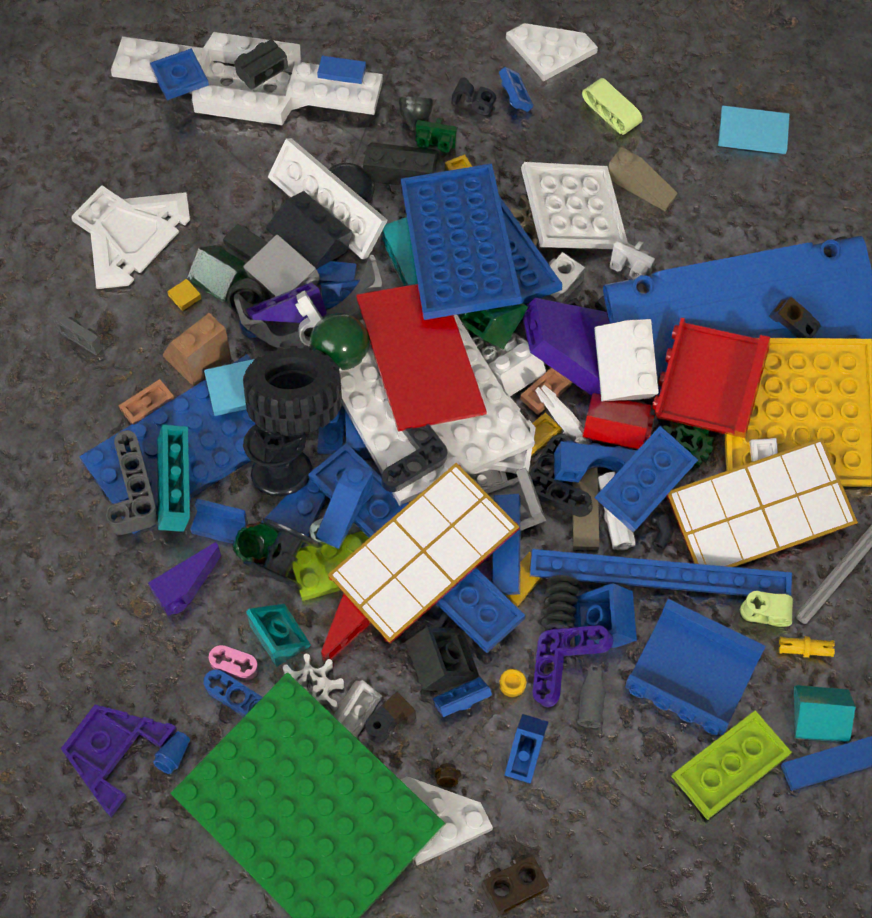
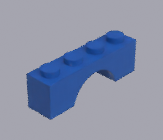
M561 441L554 452V480L579 483L585 472L596 467L608 468L617 473L637 450L626 449L622 446L604 447L596 443L587 445L579 444L575 441Z

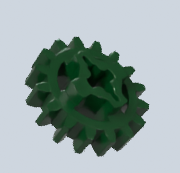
M670 421L669 427L663 426L666 432L698 459L694 464L695 467L700 468L701 462H707L713 448L711 446L713 438L708 437L709 430H702L698 427ZM701 443V450L698 452V444Z

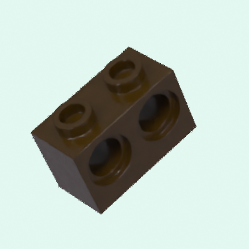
M525 855L519 856L510 862V867L502 871L500 868H496L485 875L486 879L483 880L482 888L497 917L548 892L550 885L534 855L528 858ZM523 871H529L533 874L534 881L524 883L520 880L519 874ZM498 884H504L509 888L510 892L505 896H499L495 893L494 887Z

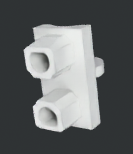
M616 241L613 246L610 268L618 272L624 266L631 268L629 275L632 279H636L641 275L650 276L655 258L649 256L650 253L643 250L644 243L641 241L636 246L629 243L624 245Z

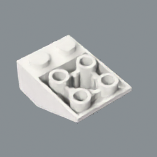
M514 332L504 350L483 340L479 336L472 338L506 395L511 396L546 373L543 361L531 354L528 342Z

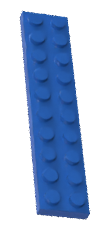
M346 443L310 472L308 476L331 500L335 488L349 462L373 471L374 486L354 521V524L370 538L409 503L407 502L399 506L393 493L383 488L381 484L382 477ZM477 568L470 572L436 603L486 653L525 619V614Z

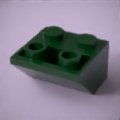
M522 303L462 313L459 319L463 326L480 338L504 350L528 306Z

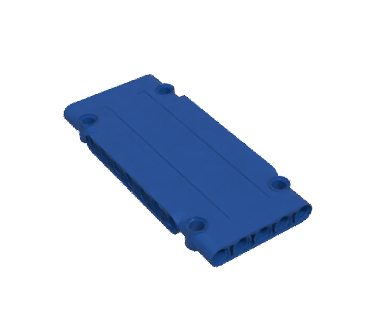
M862 236L841 240H827L814 245L811 242L662 270L653 273L652 276L641 275L636 279L603 285L604 300L610 324L626 320L651 319L657 384L662 371L666 372L667 370L666 354L668 348H673L675 341L672 339L675 324L679 325L681 318H685V322L688 324L752 338H759L760 335L770 338H797L780 322H775L769 317L781 299L791 296L821 324V327L812 338L872 339V269L866 243ZM824 248L831 252V258L824 254ZM638 283L646 287L647 292L645 294L637 290L636 285ZM658 386L657 395H660L661 388Z

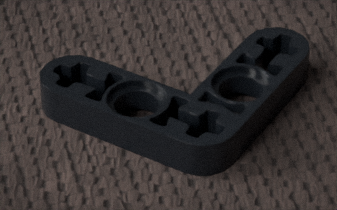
M429 424L420 428H406L402 431L416 451L384 469L381 484L386 491L398 492L441 467L446 462L447 447ZM416 431H425L428 434V438L418 440L415 438L414 433ZM431 451L435 453L440 452V457L438 458L436 455L431 457ZM410 462H418L422 468L417 472H413L408 469L407 465ZM389 476H392L393 478L398 477V482L395 483L393 480L388 481Z
M555 435L550 439L529 472L533 485L541 484V487H535L538 499L578 517L587 516L593 509L591 496L583 490L554 480V468L548 471L542 469L544 463H554V452L556 451V446L561 441H571L566 435ZM557 490L565 492V496L561 499H554L552 494ZM582 501H585V505L581 504L579 507L576 506V503H581Z

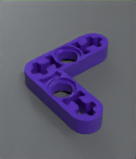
M603 626L544 631L540 635L537 645L533 683L534 699L544 707L555 705L560 698L564 656L607 652L613 645L612 634ZM580 635L581 641L579 645L570 647L571 639L574 636ZM554 662L553 671L549 674H544L546 664ZM549 689L550 693L546 694L545 698L542 697V695L547 693V690Z

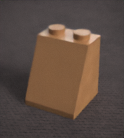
M208 313L174 339L163 353V357L194 387L206 379L204 370L223 366L231 359L226 329Z

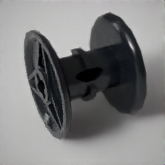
M256 424L248 430L244 436L243 448L246 456L254 462L250 477L253 485L260 492L270 496H286L296 493L306 486L310 480L308 474L312 472L313 466L310 458L302 452L306 444L307 436L305 432H303V435L289 433V436L281 435L280 432L274 434L268 432L266 428H260Z
M263 518V522L267 526L279 531L273 545L267 548L270 552L263 566L249 560L243 561V564L276 581L283 582L302 591V585L287 578L293 562L297 563L299 560L296 556L302 543L315 548H321L323 545L296 530ZM280 543V553L273 559L274 550L277 544Z

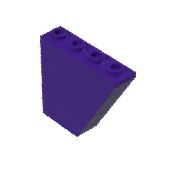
M534 298L527 305L528 309L523 316L530 353L591 396L593 393L601 395L594 328L609 324L607 312Z

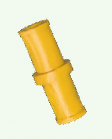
M804 636L803 639L779 637L780 654H803V657L808 658L810 655L834 657L835 649H832L835 646L834 640L810 639L809 636Z

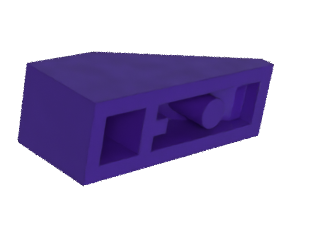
M312 282L245 309L246 313L253 320L301 323L308 316L303 317L295 304L299 302L296 295L305 290L320 315L324 316L327 314L319 288Z
M216 542L148 582L152 594L167 616L182 612L193 600L221 557L220 549Z

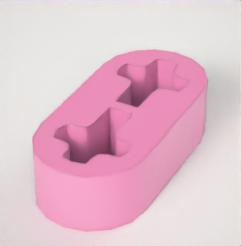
M223 645L214 647L209 653V662L214 670H221L229 676L243 681L252 680L258 674L257 661L250 654ZM222 654H225L226 659L228 661H231V663L227 661H221V663L218 664L215 657H221ZM249 662L252 669H247L245 673L242 672L240 666L236 665L237 663L245 666Z

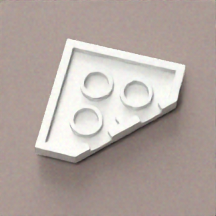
M526 23L506 32V39L543 81L596 54L598 49L595 43L583 32Z
M408 776L400 779L446 823L414 859L416 865L422 864L493 830L481 802Z

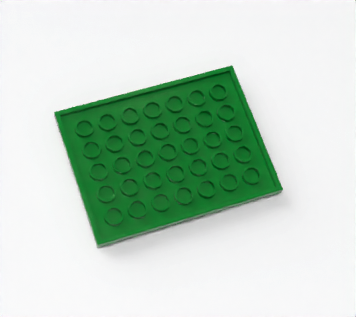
M288 672L170 793L292 918H360L446 825L438 815Z

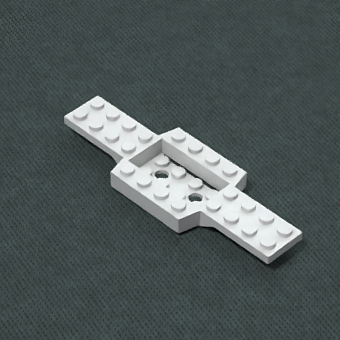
M213 32L203 48L122 36L111 68L113 77L158 83L151 70L150 62L192 48L209 83V86L189 92L192 94L195 113L283 125L291 110L307 105L374 115L383 82V74L365 72L362 84L320 79L317 76L319 65L301 62L300 44L275 41L278 47L287 55L288 68L284 70L285 72H280L250 90L245 82L237 76L235 67L225 66L222 63H214L213 61L235 64L234 61L239 55L247 54L255 49L259 43H265L269 40ZM231 79L233 83L229 86H223L221 81ZM267 85H274L276 90L266 92L264 88Z

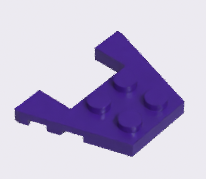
M95 704L61 747V750L103 809L112 818L127 796L105 781V779L139 735L161 748L173 736L177 728L170 723L164 724L150 718H140L129 715L127 712Z

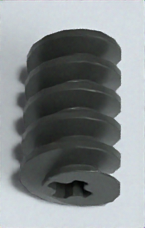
M554 575L547 579L548 588L545 593L547 597L544 600V617L541 621L542 626L546 630L573 628L567 624L575 623V618L570 615L575 614L577 610L571 606L578 602V599L572 596L579 594V589L572 586L578 583L577 579L565 575Z

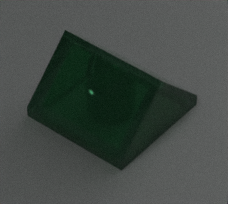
M218 245L198 249L187 279L225 303L228 300L230 287L241 279H247L248 275L243 267L246 264L244 261Z

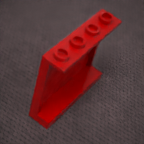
M681 318L679 325L675 324L672 339L675 340L673 348H668L665 359L668 367L666 372L662 371L659 386H662L660 395H655L652 409L655 410L657 418L746 438L770 348V337L760 335L759 339L688 324L685 322V318Z

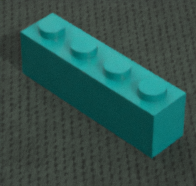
M406 217L386 224L381 232L382 242L403 286L418 284Z
M162 425L157 438L158 530L184 532L190 519L188 427Z

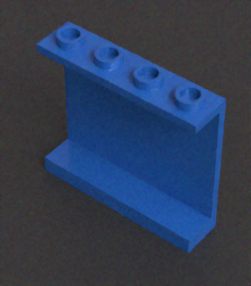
M668 599L632 674L627 679L625 688L629 689V692L638 698L645 697L653 701L654 705L662 710L669 709L677 713L679 718L686 722H695L703 726V729L712 735L719 734L722 736L766 646Z

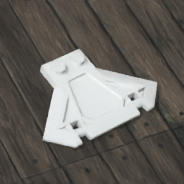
M102 185L71 216L74 223L91 233L97 289L129 286L134 281L130 274L134 270L141 273L179 233L175 226L178 223L186 225L190 221L186 193L122 199ZM167 216L171 217L168 221L165 220Z

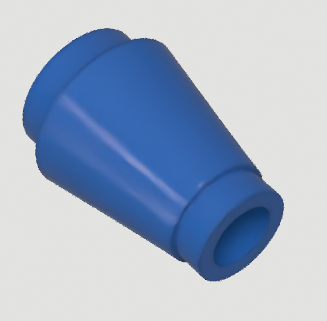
M177 731L155 753L153 764L162 772L172 774L174 770L178 769L190 738L184 733Z

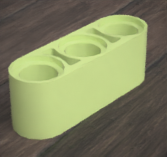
M604 78L598 79L582 91L585 102L618 133L624 135L642 122L640 111Z

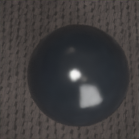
M339 163L328 169L369 204L374 194V186L371 177L362 167L354 163Z

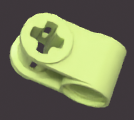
M753 591L741 604L740 614L749 622L787 627L792 625L793 598L786 594Z

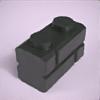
M273 39L265 43H259L255 49L247 54L239 55L234 61L237 76L245 82L250 90L288 68L286 53L278 47Z

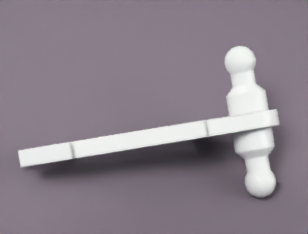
M543 385L542 390L538 387L536 392L541 402L545 404L555 421L564 430L563 434L568 436L571 441L579 444H591L592 439L583 437L584 429L580 421L556 397V394L545 385Z

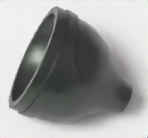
M422 97L399 98L400 113L407 122L410 131H416L417 120L426 121L429 118L433 108V99Z
M241 279L229 289L228 304L237 314L234 294L239 293L253 306L264 302V293L261 286L252 279Z

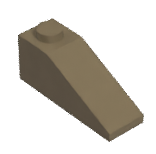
M621 147L609 163L608 170L613 183L664 211L667 210L678 195L641 157Z

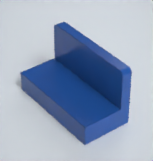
M196 499L195 507L197 513L190 530L195 535L233 544L238 530L247 526L248 520L245 510Z

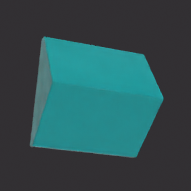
M285 604L249 608L246 611L250 627L276 667L311 646Z
M795 685V738L849 743L856 708L849 689Z

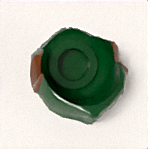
M261 522L247 524V526L238 530L232 545L233 551L242 561L249 560L263 565L270 552L267 548L273 545L279 531ZM280 543L277 544L272 555V558H274L278 553Z

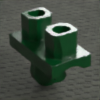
M437 118L436 123L417 120L415 140L417 147L426 149L431 144L437 145L440 151L449 152L451 148L455 149L458 127L444 125L442 118Z

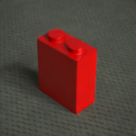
M593 393L583 437L639 449L644 444V441H647L651 436L654 415H650L651 405L628 400L601 401V395Z

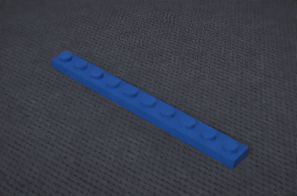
M538 549L531 550V577L550 578L554 575H565L573 577L578 581L614 583L748 596L753 591L791 596L792 572Z

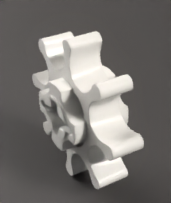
M304 654L305 666L302 670L293 671L288 665L283 666L284 674L288 672L306 690L309 685L308 680L311 679L313 685L312 696L321 705L326 704L333 711L338 709L337 701L331 699L328 694L333 689H343L344 681L342 678L330 680L326 677V674L333 669L332 660L328 659L322 668L317 669L310 665V655Z

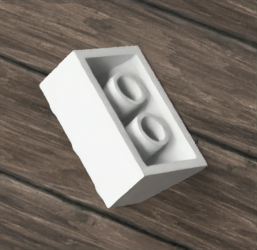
M651 319L626 320L595 327L601 401L649 399L657 395L658 384Z

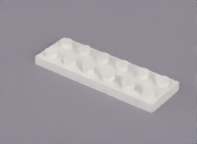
M292 138L286 139L268 178L290 197L305 191L352 230L349 248L361 259L368 258L388 220Z

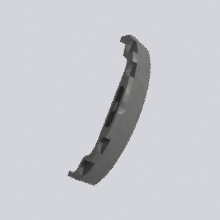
M374 255L369 256L363 276L354 290L342 302L327 310V314L322 316V318L334 313H345L354 316L359 321L363 319L356 295L380 291L382 286ZM239 293L234 294V301L240 321L248 331L250 330L257 337L277 348L283 347L286 349L290 348V346L310 348L299 337L300 323L253 320L245 311V309L253 305L246 301ZM313 327L307 328L304 331L307 337L311 336Z

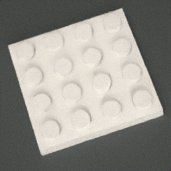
M523 163L521 170L540 247L613 249L616 241L624 245L628 244L608 166Z

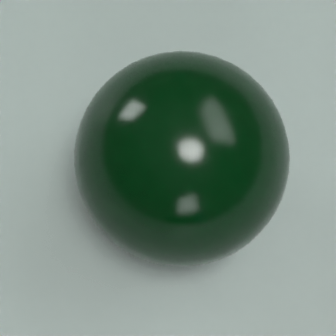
M334 313L325 316L314 326L310 336V348L313 351H322L325 355L331 357L341 370H348L358 366L368 353L369 336L364 325L354 316L345 313Z

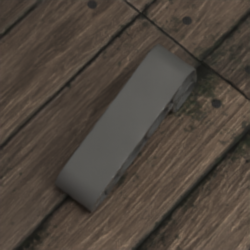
M129 430L119 432L114 439L129 500L111 505L106 512V518L112 531L118 535L152 527L158 521V511L141 448L135 433ZM130 445L132 452L127 453L126 446ZM132 466H138L134 470H128ZM137 488H144L140 492H134ZM143 510H150L147 514H140ZM118 517H125L122 521H115Z

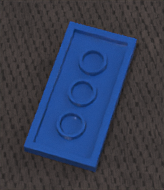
M659 426L594 498L628 529L634 532L698 459Z

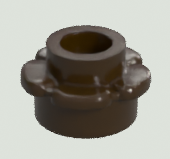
M451 763L441 764L434 771L436 783L441 787H454L458 784V778L461 777V771L456 770V766Z

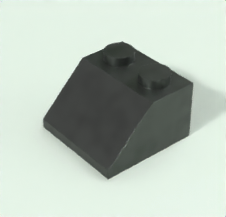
M426 627L406 641L422 690H443L480 677L463 629Z

